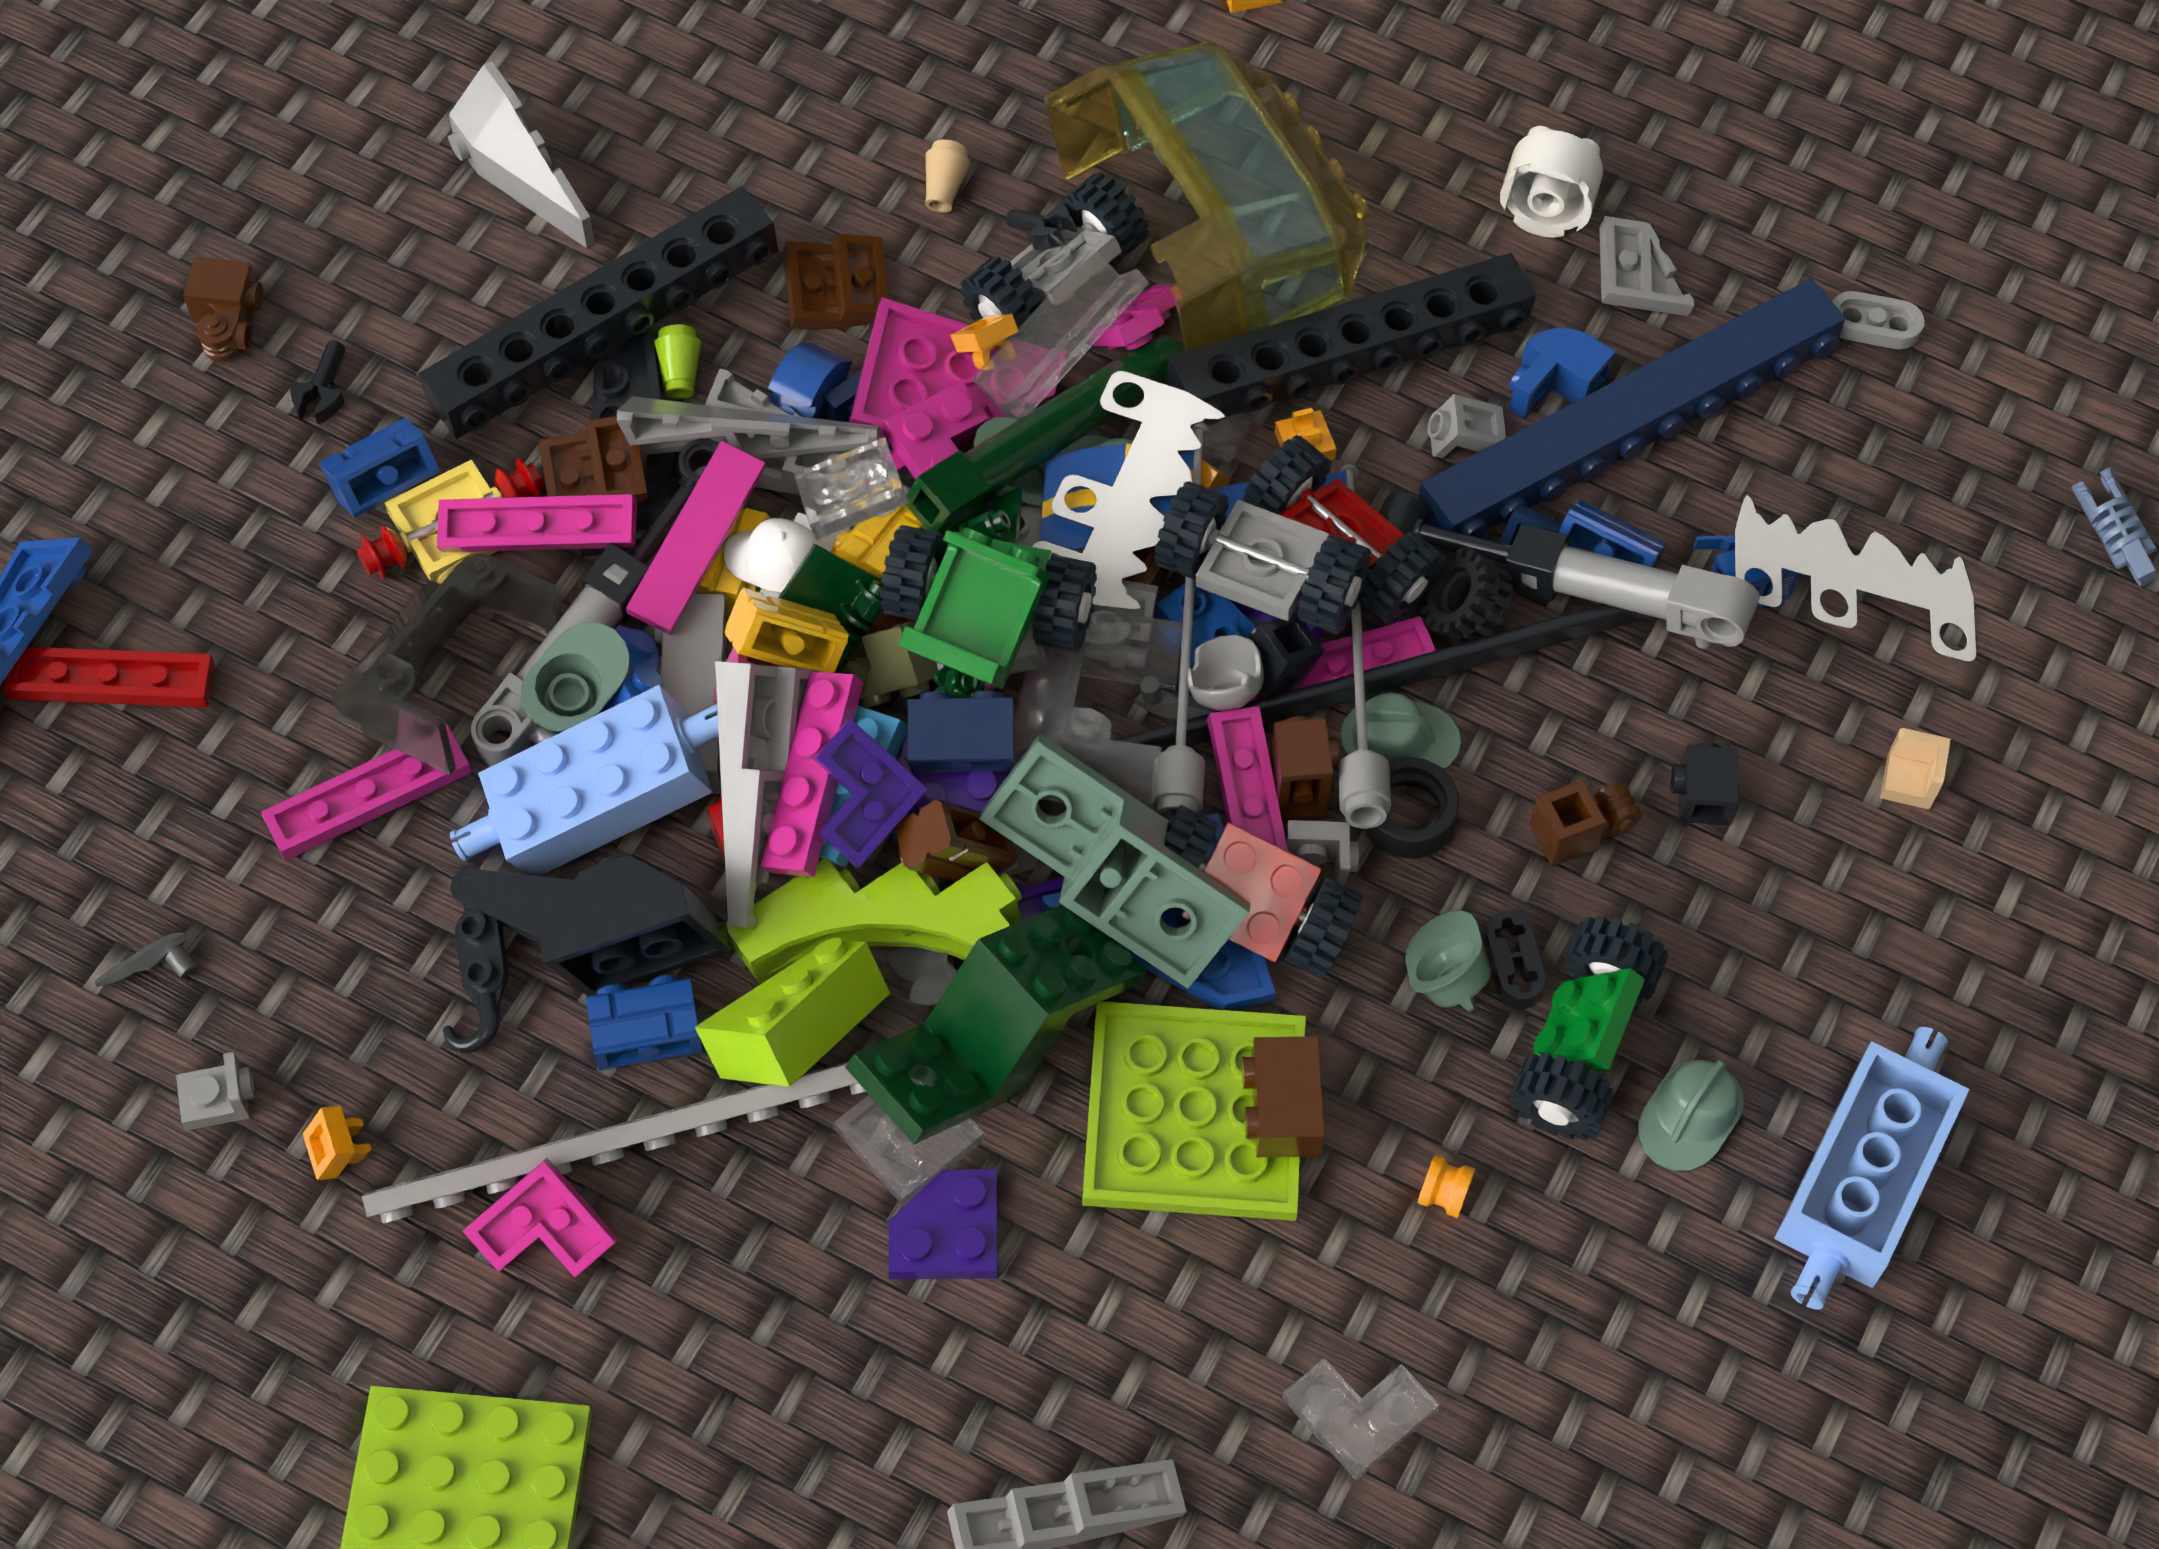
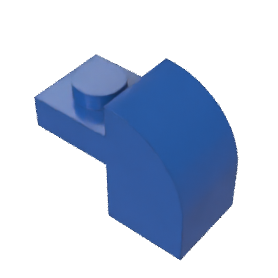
M1554 328L1534 335L1526 342L1521 367L1515 373L1509 385V389L1513 391L1509 411L1525 420L1550 390L1555 391L1572 403L1599 390L1609 378L1616 351L1589 334L1570 328Z
M799 343L785 355L768 386V389L773 391L770 402L792 416L797 413L802 417L819 419L824 406L823 395L846 380L853 361L816 344Z

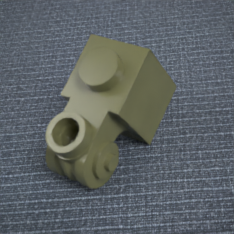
M916 620L890 626L861 637L866 655L848 661L845 668L839 669V673L854 674L864 681L860 695L864 708L892 700L890 694L892 691L899 690L901 698H906L930 690L928 681L933 679V674L938 671L937 662L898 646L905 626L914 629Z

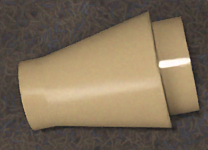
M937 140L925 154V206L935 212L947 213L952 210L953 201L971 164L970 159L967 157L968 149L956 141Z

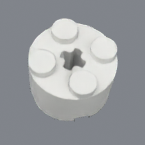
M1536 126L1530 129L1528 135L1520 140L1514 148L1500 192V202L1504 211L1507 206L1515 216L1513 222L1517 226L1538 236L1555 238L1564 236L1565 230L1577 226V231L1582 229L1591 217L1603 176V164L1599 156L1600 148L1598 144L1591 139H1581L1573 134L1551 130L1545 126Z

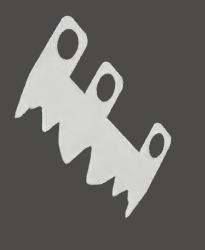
M1118 371L1112 374L1100 399L1101 406L1107 411L1140 421L1142 424L1113 487L1078 475H1069L1063 479L1052 502V510L1055 514L1094 527L1083 553L1046 541H1039L1032 547L1051 550L1052 553L1063 557L1093 562L1096 565L1097 581L1094 585L1096 587V595L1093 598L1092 604L1139 609L1141 607L1138 601L1126 594L1127 590L1122 583V579L1146 571L1147 567L1133 552L1153 547L1160 540L1158 533L1164 526V516L1152 506L1150 499L1157 496L1177 495V490L1180 486L1183 487L1186 481L1192 482L1190 469L1178 454V451L1201 448L1202 444L1190 426L1203 421L1204 418L1220 419L1225 417V415L1189 392L1125 371ZM1124 382L1135 383L1142 388L1144 399L1136 407H1122L1113 399L1115 387ZM1077 486L1087 487L1095 493L1096 504L1090 511L1084 513L1074 512L1065 504L1064 498L1067 491Z
M1748 495L1744 498L1735 528V577L1745 580V573L1751 568L1761 569L1769 575L1773 583L1772 592L1767 596H1760L1759 604L1770 607H1777L1781 604V568L1811 576V609L1814 616L1821 621L1845 628H1853L1857 624L1856 589L1929 609L1933 648L1942 655L1969 662L1975 659L1974 597L1964 562L1960 556L1954 560L1952 569H1947L1943 574L1936 570L1923 553L1916 558L1913 566H1910L1900 550L1877 532H1873L1870 535L1861 553L1855 556L1849 549L1841 529L1834 519H1825L1811 523L1801 534H1797L1794 524L1787 514H1783L1771 525H1768L1762 516L1756 513L1752 499ZM1832 589L1844 596L1848 604V612L1845 616L1834 617L1823 609L1820 602V596L1823 591ZM1953 623L1964 631L1967 645L1963 650H1952L1943 643L1940 637V628L1943 624Z

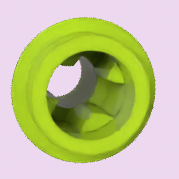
M680 324L665 326L659 330L658 338L654 341L665 387V395L671 399H687L694 395L702 342L697 337L696 330L691 326Z

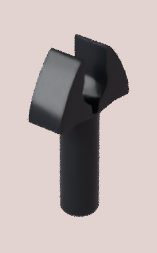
M1058 203L1046 216L1016 209L1010 210L1006 215V223L1009 227L1030 232L1027 237L1035 250H1047L1066 244L1059 232L1062 229L1077 232V226L1072 216L1062 203Z
M331 340L327 342L311 381L307 383L291 381V398L300 421H302L307 404L314 401L318 396H320V401L314 412L317 424L328 420L344 404L342 392L331 389V384L345 352L344 345L339 341Z

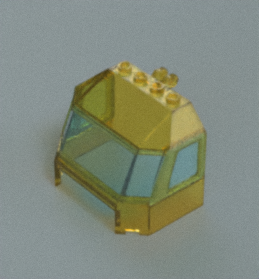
M1203 41L1194 46L1103 65L1043 96L1062 174L1066 180L1119 152L1124 155L1151 143L1154 148V155L1162 166L1165 165L1200 217L1195 222L1151 245L1156 262L1161 263L1167 260L1176 280L1168 288L1176 303L1185 351L1320 311L1351 293L1368 238L1366 218L1370 216L1363 197L1357 191L1354 193L1349 191L1345 185L1346 177L1342 167L1335 158L1327 159L1322 151L1323 143L1313 125L1309 124L1305 127L1299 118L1300 110L1292 94L1289 91L1282 93L1271 77L1228 49L1208 41Z

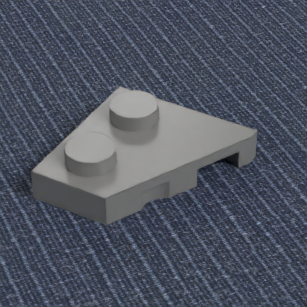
M1605 216L1599 226L1602 303L1688 316L1694 307V299L1690 293L1682 294L1673 278L1676 268L1670 257L1660 248V240L1651 224Z

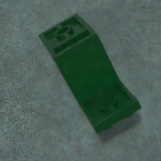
M1060 905L979 938L924 1024L854 1053L845 1068L915 1145L1016 1098L1072 1014L1137 986L1146 971L1132 957L1130 951L1125 946L1065 906ZM911 1078L916 1079L923 1084L917 1085L913 1082Z

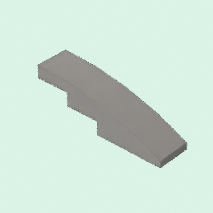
M1169 1459L1072 1473L1063 1482L1014 1488L1005 1497L953 1504L948 1509L947 1514L955 1549H1051L1183 1516L1187 1511L1174 1461Z

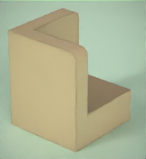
M1907 728L1899 729L1887 755L1880 798L1930 810L1944 782L1951 739Z

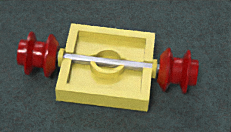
M518 458L516 459L515 471L507 474L501 468L496 469L495 486L490 488L471 459L384 502L387 513L400 533L397 535L394 530L382 525L380 526V538L371 541L364 535L360 536L363 546L356 549V552L363 567L369 575L377 572L381 579L385 580L387 567L395 564L402 570L406 569L407 552L412 551L428 579L433 584L497 552L442 553L437 548L439 500L541 497L539 491L545 489V485L539 471L533 463L525 465Z

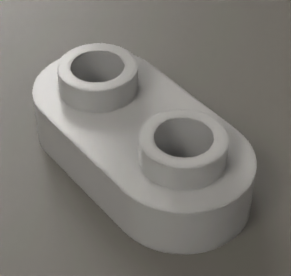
M1846 291L1837 295L1832 301L1846 318L1839 336L1845 340L1892 349H1906L1918 341L1925 321L1921 310L1913 303L1905 300L1857 291Z

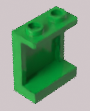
M965 527L960 536L947 530L943 540L948 543V548L914 629L905 626L898 646L1003 690L1050 574L1037 567L1039 557L1022 549L1011 546L1008 554L990 548L993 539Z

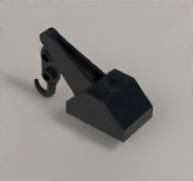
M629 855L604 858L598 865L579 871L574 880L495 872L475 868L462 869L454 876L451 882L453 897L464 905V913L458 920L455 928V938L461 983L479 1011L480 1025L474 1035L465 1039L455 1035L453 1028L447 1025L443 1028L444 1038L453 1050L461 1053L476 1052L486 1047L494 1039L500 1026V1003L508 980V966L502 926L539 943L545 965L586 996L597 995L599 989L608 985L621 984L627 986L730 951L731 945L727 922L683 884Z

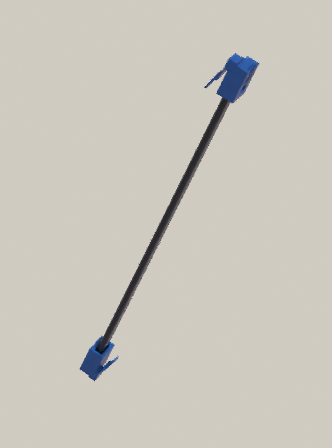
M1735 535L1696 536L1693 545L1694 550L1720 549L1725 552L1715 556L1710 571L1735 577ZM1751 568L1746 571L1744 579L1756 588L1759 596H1767L1772 592L1773 583L1766 572L1758 568ZM1781 568L1782 601L1790 599L1800 573ZM1758 603L1757 608L1763 607V606H1766V605H1763V604H1759V603ZM1602 604L1364 670L1365 697L1653 616ZM1354 673L1277 694L1266 699L1252 701L1242 708L1259 706L1263 725L1353 701L1355 700ZM1209 714L1187 719L1186 746L1211 740L1207 722ZM1177 722L1068 753L1096 772L1145 759L1165 751L1170 746L1176 745ZM1005 771L1006 778L1011 771ZM907 813L902 819L909 816V813ZM896 826L890 832L893 843L898 842L895 831Z

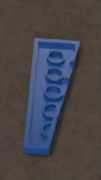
M80 537L20 542L0 576V685L67 588L73 587L83 578L86 572L84 564L94 549Z

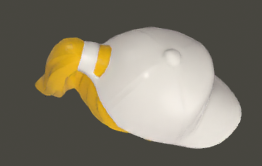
M771 518L760 523L755 530L741 532L730 537L724 546V560L729 571L738 579L758 586L765 591H775L781 594L813 544L815 543L824 549L825 546L809 528L791 520Z

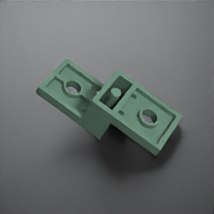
M1041 734L1038 735L981 811L979 820L1064 876L1059 899L1060 904L1187 989L1250 913L1249 902L1164 846L1168 826L1167 819ZM1055 795L1065 802L1067 809L1064 813L1057 816L1047 815L1039 808L1038 801L1044 796ZM1169 908H1181L1189 914L1191 921L1183 927L1176 928L1166 924L1161 915Z

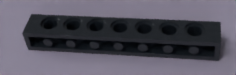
M743 186L735 189L419 372L418 376L427 402L456 439L470 431L482 428L489 420L502 412L523 404L530 396L543 388L564 380L572 371L593 359L605 356L613 347L634 335L644 333L651 325L671 313L685 309L692 301L712 289L726 285L731 278L753 265L765 262L772 254L779 251L774 222Z
M1511 252L1169 356L1164 384L1189 392L1221 411L1225 417L1247 410L1254 412L1282 399L1303 397L1312 390L1324 386L1348 383L1355 377L1376 370L1380 372L1390 370L1397 364L1418 357L1429 358L1441 350L1460 344L1471 345L1483 337L1498 332L1516 331L1524 324H1528L1537 295ZM1225 417L1220 419L1204 418L1201 422H1204L1206 425H1213L1222 421Z

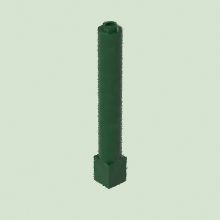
M1155 334L1146 344L1126 352L965 454L959 450L923 472L916 478L902 502L926 530L945 532L975 513L983 500L1117 416L1118 414L1105 410L1100 403L1101 396L1112 374L1118 371H1125L1164 384L1169 356L1182 353L1181 346L1165 334ZM1132 382L1121 383L1113 391L1114 401L1125 408L1131 407L1144 398L1142 388Z

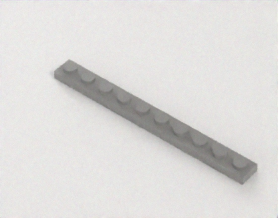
M848 1062L807 1072L791 1087L763 1084L366 1192L362 1195V1200L367 1217L380 1214L382 1223L414 1215L412 1205L433 1199L435 1209L466 1201L465 1190L486 1185L488 1194L511 1189L519 1182L517 1176L530 1173L546 1158L562 1174H566L572 1171L571 1161L591 1156L593 1165L603 1164L623 1158L622 1147L643 1142L645 1151L654 1150L676 1143L674 1133L695 1128L697 1137L728 1129L726 1119L747 1114L749 1123L780 1115L778 1109L780 1104L798 1100L800 1109L831 1101L829 1094L831 1090L850 1086L852 1095L866 1092V1090L845 1068Z

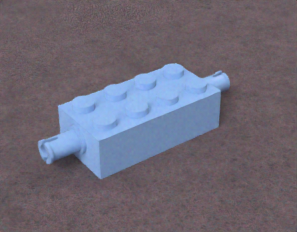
M657 685L479 772L478 774L490 809L487 816L450 832V839L453 841L458 840L452 843L456 853L463 861H467L471 857L501 843L505 858L509 863L526 875L541 876L713 793L698 747L719 737L717 704L687 718L683 706L660 685Z
M1919 1027L1916 1029L1905 1057L1872 1041L1870 1042L1774 1237L1775 1240L1809 1256L1796 1285L1791 1290V1296L1801 1304L1811 1285L1814 1286L1815 1289L1806 1306L1808 1308L1821 1310L1824 1307L1826 1298L1839 1272L1873 1289L1894 1253L1970 1090L1934 1072L1943 1051L1948 1046V1040L1942 1033L1938 1032L1929 1049H1927L1926 1044L1933 1031L1932 1028Z

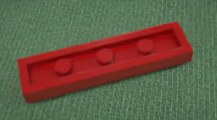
M26 647L4 679L2 691L7 700L208 708L215 663L211 654Z

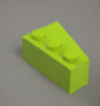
M831 938L823 941L804 957L695 1026V1029L721 1079L791 1087L890 994V991L866 942Z

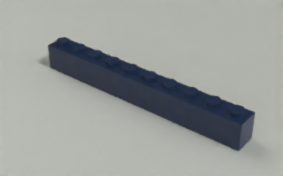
M1811 278L1421 482L1418 499L1426 505L1430 512L1428 524L1482 538L1492 527L1504 521L1508 523L1512 511L1518 504L1530 508L1543 500L1545 502L1554 501L1573 484L1583 479L1591 481L1597 478L1609 465L1622 458L1624 460L1635 458L1647 445L1660 438L1668 440L1676 436L1685 425L1700 417L1702 419L1712 417L1721 410L1724 404L1737 397L1741 399L1750 397L1759 390L1762 384L1775 377L1782 379L1789 376L1801 363L1813 357L1819 359L1827 356L1839 344V336L1846 318Z

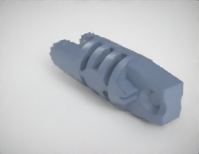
M2109 467L2101 471L2100 475L2101 482L2106 492L2110 493L2112 500L2097 507L2089 487L2085 486L2082 481L2073 485L2071 489L2092 527L2100 537L2115 568L2118 570L2127 565L2136 583L2141 588L2157 580L2156 569L2148 556L2157 549L2139 520L2113 470Z

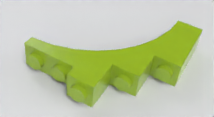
M822 859L818 862L815 877L796 876L754 904L753 916L757 918L756 927L731 926L727 922V928L733 949L757 982L762 984L813 951L817 945L831 938L863 941L867 943L868 947H916L939 953H948V955L965 960L979 938L1022 921L1017 904L1022 899V896L1012 879L1006 873L998 876L988 862H985L940 892L930 875L918 874L916 871L909 870L904 866L903 862L860 889L848 869L844 868L838 872L831 862Z

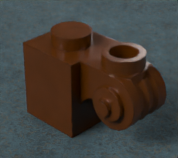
M194 257L183 296L192 322L198 323L196 332L206 357L217 362L226 361L233 358L239 349L248 350L252 341L251 318L253 311H259L263 299L262 284L256 282L249 262Z
M1584 780L1538 796L1529 825L1552 867L1597 850L1600 839L1612 838L1620 832L1625 833L1629 831L1642 818V813L1639 807L1634 805L1635 800L1633 797H1630V790L1625 783L1603 785L1598 789L1593 799Z

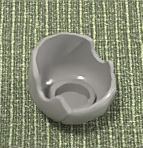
M1239 635L1219 636L1200 644L1195 649L1193 669L1187 668L1186 670L1188 688L1192 698L1203 707L1218 711L1242 708L1247 705L1261 690L1264 682V668L1260 650L1252 639Z

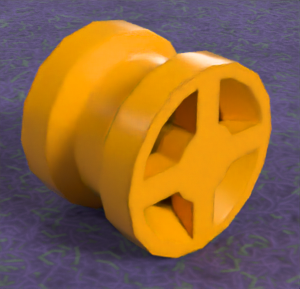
M1435 1154L1417 1203L1426 1207L1436 1204L1444 1207L1447 1215L1458 1218L1475 1168L1467 1165L1460 1168L1448 1164L1445 1157Z

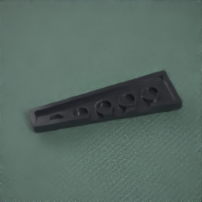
M652 325L644 333L630 337L613 347L605 356L597 359L594 368V397L590 420L617 416V410L632 396L661 400ZM640 446L648 499L637 504L636 543L673 497L668 453L644 455ZM606 548L581 549L582 556L602 554ZM620 548L624 551L632 550V548Z

